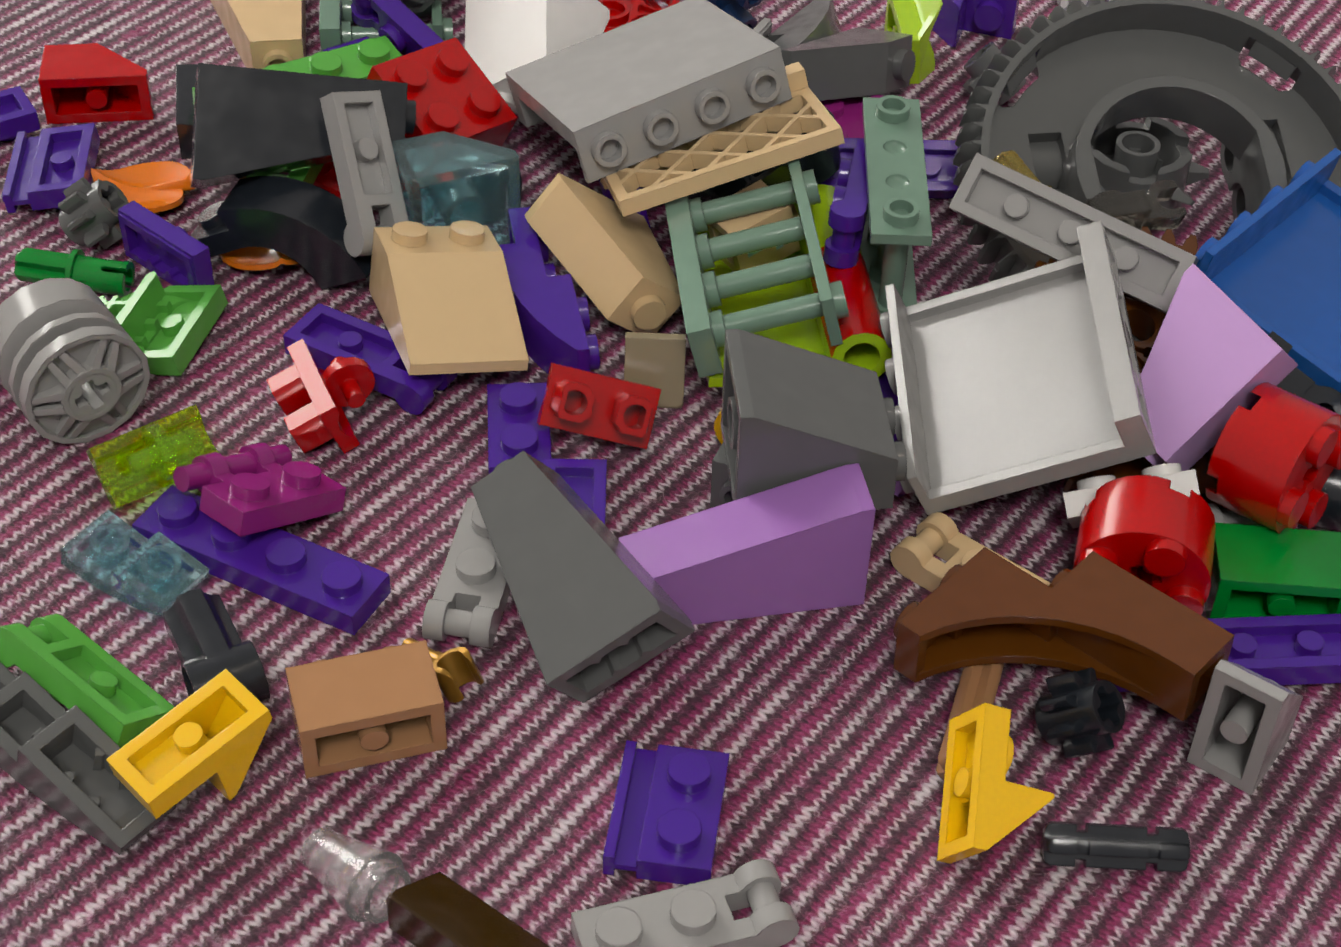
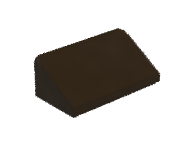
M440 871L400 887L386 898L389 928L416 947H550Z

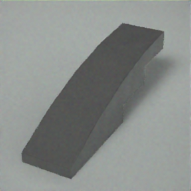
M0 662V767L18 783L72 824L119 855L176 808V805H174L158 819H155L117 779L106 761L120 747L76 705L66 711L26 672H23L16 678Z

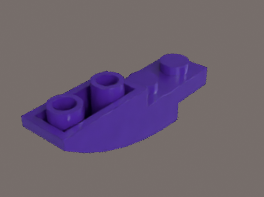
M530 207L508 209L509 244H501L499 246L504 254L527 354L547 374L549 373L551 362L586 371L598 370L600 368V356L596 334L586 335V332L590 331L589 308L586 297H576L571 274L556 275L554 263L544 264L549 261L548 247L524 216Z

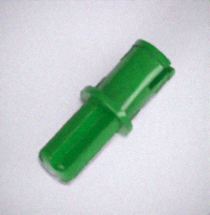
M24 248L17 252L15 257V277L24 282L35 283L46 278H71L90 286L95 293L119 295L120 298L132 293L131 288L125 287V285L134 286L135 267L131 261L123 262L85 256L83 250L73 249L70 254Z

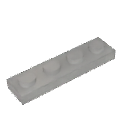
M976 153L949 205V208L954 212L1056 261L1080 255L1081 250L1076 228L1101 220L1117 260L1123 293L1167 314L1183 273L1193 263L1197 265L1199 261L1197 256L979 153Z

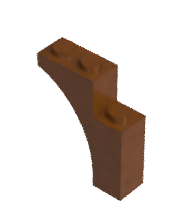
M984 547L963 566L960 564L953 566L945 574L939 587L920 603L918 601L910 603L901 612L893 630L896 637L893 669L916 683L939 673L982 664H1035L1070 671H1079L1092 667L1095 669L1096 678L1108 680L1119 687L1131 691L1184 722L1205 700L1216 665L1221 659L1228 661L1235 635L1094 551L1074 569L1069 570L1065 568L1060 571L1048 586Z

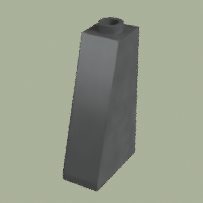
M522 451L515 457L498 464L493 472L471 486L546 685L585 703L695 631L689 617L560 474Z

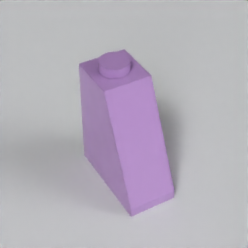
M1194 263L1183 273L1141 373L1157 454L1146 456L1145 458L1153 466L1163 464L1164 462L1181 464L1182 471L1189 470L1217 443L1226 423L1239 405L1248 410L1252 409L1261 398V396L1251 392L1256 386L1264 382L1277 386L1298 366L1271 337Z

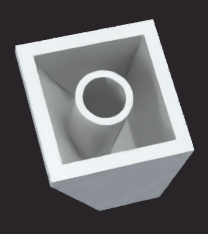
M466 0L465 50L516 115L518 113L505 72L602 34L610 19V10L598 0Z

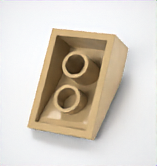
M468 220L455 221L450 226H424L417 222L402 221L395 223L393 227H374L369 292L409 376L528 371L529 358L504 254L487 225H481L480 223Z

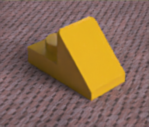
M225 669L108 757L106 761L117 779L155 819H158L206 780H209L231 801L241 787L270 725L272 716L269 709Z
M983 703L949 720L937 861L951 864L987 851L1055 797V794L1006 781V773L1011 766L1014 755V743L1009 736L1011 709Z

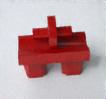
M303 338L288 346L287 349L294 365L268 378L266 381L277 403L286 414V417L283 419L304 454L333 438L344 454L359 446V440L343 407L358 408L365 403L366 398L370 395L375 385V377L370 365L360 358L338 356L330 362V365L324 371L317 367Z
M551 362L545 395L537 423L547 427L647 450L662 389Z

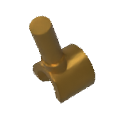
M407 638L403 641L402 645L418 641L413 638ZM465 647L452 648L444 653L429 648L439 686L449 702L457 703L464 699L459 689L463 684L477 682L482 685L484 683L479 669L470 652Z

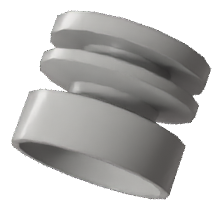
M46 278L21 287L0 304V383L12 395L14 403L23 412L27 421L43 438L62 444L90 442L113 432L133 415L145 398L150 380L147 356L90 286L71 278Z

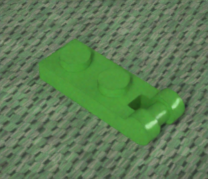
M59 614L35 618L31 621L29 627L21 623L0 626V662L6 668L17 666L23 672H26L42 688L50 693V696L55 701L63 704L66 708L70 709L76 705L120 748L174 708L170 702Z

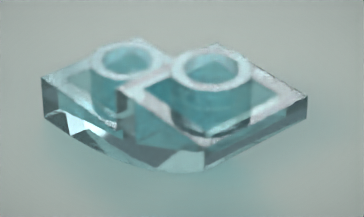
M110 510L103 513L61 547V564L79 577L115 599L158 616H163V613L175 603L178 595L193 590L208 577L209 568L158 531L150 539H147Z

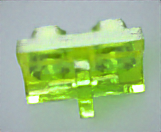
M196 404L98 444L86 451L113 510L174 485L173 473L176 467L192 464V460L196 456L213 452L219 453L207 435Z

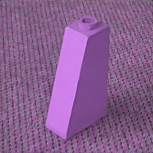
M859 463L846 464L620 537L619 541L689 617L693 625L864 604L876 509Z

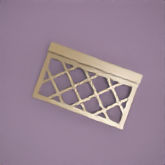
M799 62L785 66L792 99L603 177L600 181L605 190L609 189L622 216L625 217L844 144L842 128L809 88L805 69Z

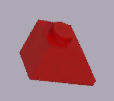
M98 43L44 45L38 82L47 124L154 120L147 69Z

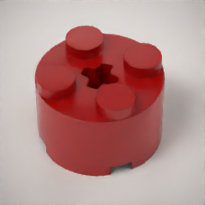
M1264 382L1251 391L1261 396L1252 409L1248 410L1239 405L1226 423L1213 450L1207 471L1208 475L1218 479L1217 489L1206 488V496L1209 500L1277 533H1280L1284 528L1295 529L1299 524L1311 529L1322 517L1328 503V494L1321 490L1333 469H1341V415L1269 382Z
M1151 475L1121 477L1105 483L1096 490L1095 499L1088 506L1085 504L1081 512L1073 569L1094 551L1202 615L1204 603L1209 596L1211 588L1216 531L1214 514L1203 497L1192 490L1190 497L1170 489L1171 480Z

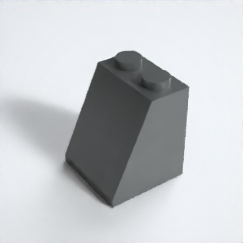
M725 329L721 432L733 501L846 464L859 463L875 509L893 508L896 481H905L907 457L903 441L894 442L893 436L896 427L895 406L892 398H883L877 372L741 329Z

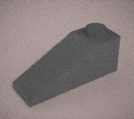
M857 27L782 50L784 66L799 62L805 69L809 88L820 101L890 93L909 86V80L915 69V54L912 51L913 35Z

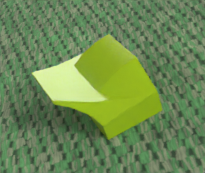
M887 0L884 31L913 35L912 51L915 54V69L909 84H920L935 70V57L929 37L943 6L942 0Z

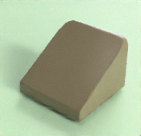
M625 333L624 380L662 389L657 408H682L684 405L686 334Z

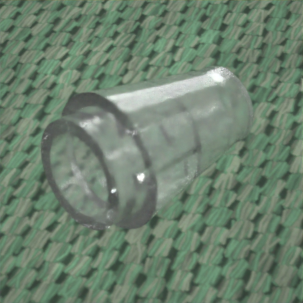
M328 827L319 828L306 839L301 849L300 860L302 865L310 870L311 874L320 882L346 914L357 922L369 921L373 924H380L387 921L386 898L396 889L411 883L410 875L404 869L403 862L397 854L335 832Z

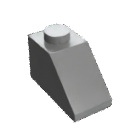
M1221 659L1214 668L1187 762L1252 795L1287 744L1303 696L1237 663Z

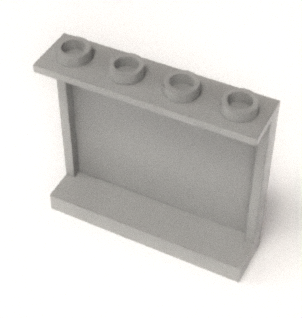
M684 0L505 72L520 122L528 128L545 121L568 141L577 151L584 178L588 184L792 99L780 46L707 0Z
M1101 220L1076 228L1081 254L908 307L902 301L894 283L885 286L888 311L880 313V324L888 347L892 348L893 357L885 360V370L893 393L898 396V405L895 406V434L898 441H903L907 457L905 481H900L906 494L915 492L927 515L1157 454L1117 260Z

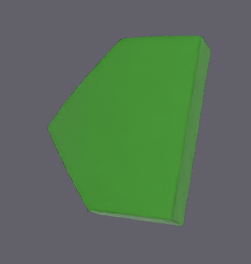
M155 271L146 274L136 290L122 298L117 295L113 296L110 301H107L104 295L99 297L147 356L150 374L163 376H181L228 304L221 285H174L163 289Z

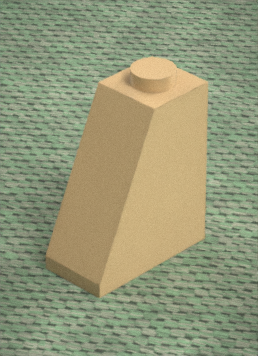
M561 173L555 176L524 215L530 226L607 320L632 332L657 333L681 305L678 281L644 216L634 213L623 217L615 201Z

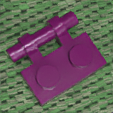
M263 442L242 446L238 454L225 457L217 452L199 455L192 460V464L176 467L173 473V480L179 491L186 492L198 489L201 492L199 510L240 537L343 511L346 487L324 475L321 469L312 463L292 461L291 451L284 444L269 446Z

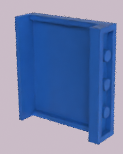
M1334 148L1316 164L1310 160L1305 162L1287 187L1275 186L1265 196L1253 214L1248 211L1242 212L1231 224L1224 237L1220 240L1214 237L1209 238L1200 247L1195 256L1199 259L1196 266L1267 335L1273 331L1293 346L1288 355L1298 364L1296 368L1315 381L1316 385L1331 387L1341 393V188L1329 180L1341 157V151Z

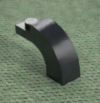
M254 176L239 179L224 201L214 203L200 213L197 218L199 224L190 235L209 247L210 257L246 247H263L281 252L301 264L312 275L321 290L364 279L370 274L372 255L353 257L347 252L344 245V230L347 223L342 200L320 187L292 178Z

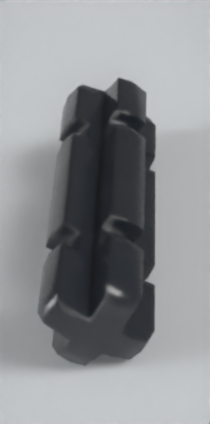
M1050 821L1045 824L1041 837L1043 861L1049 866L1075 867L1076 859L1084 860V867L1146 870V863H1154L1155 871L1182 872L1187 869L1191 846L1188 832L1178 827L1157 826L1155 834L1147 833L1148 828L1146 826L1085 823V830H1077L1076 822Z

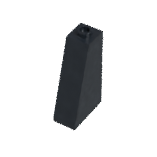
M198 63L195 80L190 187L205 188L235 182L248 177L265 176L333 162L320 98L331 92L380 90L393 150L398 149L404 142L405 134L414 133L416 101L407 100L408 83Z

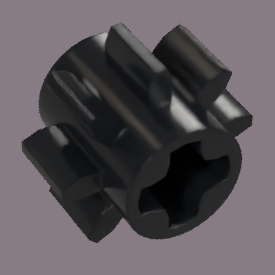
M1092 667L1048 677L1046 683L1050 693L1042 695L1035 707L1036 724L1045 741L1053 746L1063 745L1065 758L1067 759L1113 749L1114 743L1110 734L1120 731L1125 722V706L1117 687L1108 680L1096 681L1095 669Z

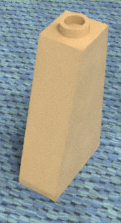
M210 0L246 68L263 69L269 65L281 64L306 57V0Z

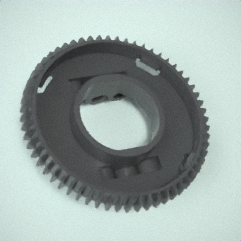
M1073 0L1068 6L1067 11L1061 6H1055L1048 18L1038 15L1031 28L1022 27L1015 40H1007L1000 54L994 55L993 59L989 62L988 68L980 75L976 87L971 92L967 102L966 110H964L959 124L961 129L955 140V145L959 148H957L954 156L953 165L959 168H957L953 184L960 186L976 153H979L1116 218L1103 201L1091 142L1105 130L1124 121L1145 117L1169 118L1198 127L1221 142V167L1228 189L1233 191L1232 212L1235 220L1244 211L1253 214L1265 196L1275 186L1287 187L1296 172L1308 160L1316 164L1334 148L1341 151V83L1337 84L1332 78L1336 73L1335 65L1324 69L1317 63L1321 51L1311 55L1307 54L1301 49L1303 37L1295 42L1290 41L1283 36L1285 25L1280 26L1276 31L1264 25L1265 14L1261 15L1257 20L1245 16V4L1235 12L1225 8L1224 0H1218L1215 5L1205 3L1204 0H1107L1106 2L1105 0H1088L1086 5L1081 0ZM1243 47L1250 50L1248 53L1250 57L1270 68L1285 81L1289 78L1293 79L1296 82L1289 91H1278L1264 79L1241 66L1238 56ZM1032 71L1038 76L1024 91L1014 106L1001 107L998 105L1003 92L1010 97ZM1341 157L1329 178L1331 182L1340 188ZM962 216L960 219L961 225L974 226L967 239L968 244H984L977 258L978 264L995 262V266L988 278L990 282L1031 270L1038 260L1048 263L1050 259L967 217ZM1132 335L1134 341H1140L1136 336Z

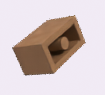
M426 640L398 646H388L378 650L328 660H318L308 664L285 668L291 711L306 779L447 749L444 701Z

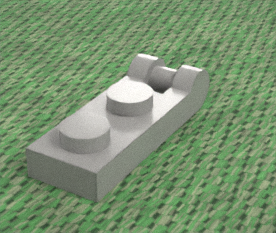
M381 91L331 92L320 98L347 223L344 230V245L347 252L353 257L372 255L374 227H393L395 223L409 221ZM372 210H378L379 212V226H376Z
M467 498L433 598L428 600L424 610L422 636L424 639L443 642L447 639V636L469 638L470 646L491 649L509 597L510 588L477 502L473 498Z
M766 859L749 861L730 875L571 913V932L576 947H780L792 941L798 935L800 928L791 905L787 902H781L778 893L782 887L781 880L774 864ZM751 907L753 914L750 917L734 920L731 911Z

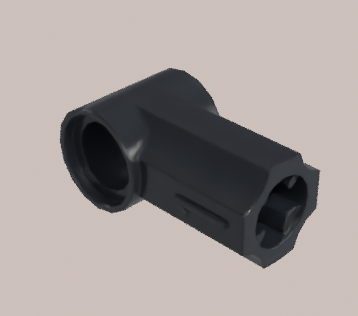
M201 588L178 595L172 607L163 613L167 633L181 661V672L188 696L227 669L260 702L269 700V686L256 648L250 640L241 641L220 596L204 593Z

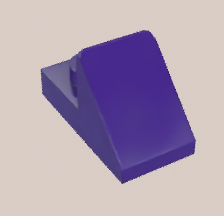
M942 0L943 6L932 30L952 48H956L963 30L1011 40L1016 27L1020 0Z

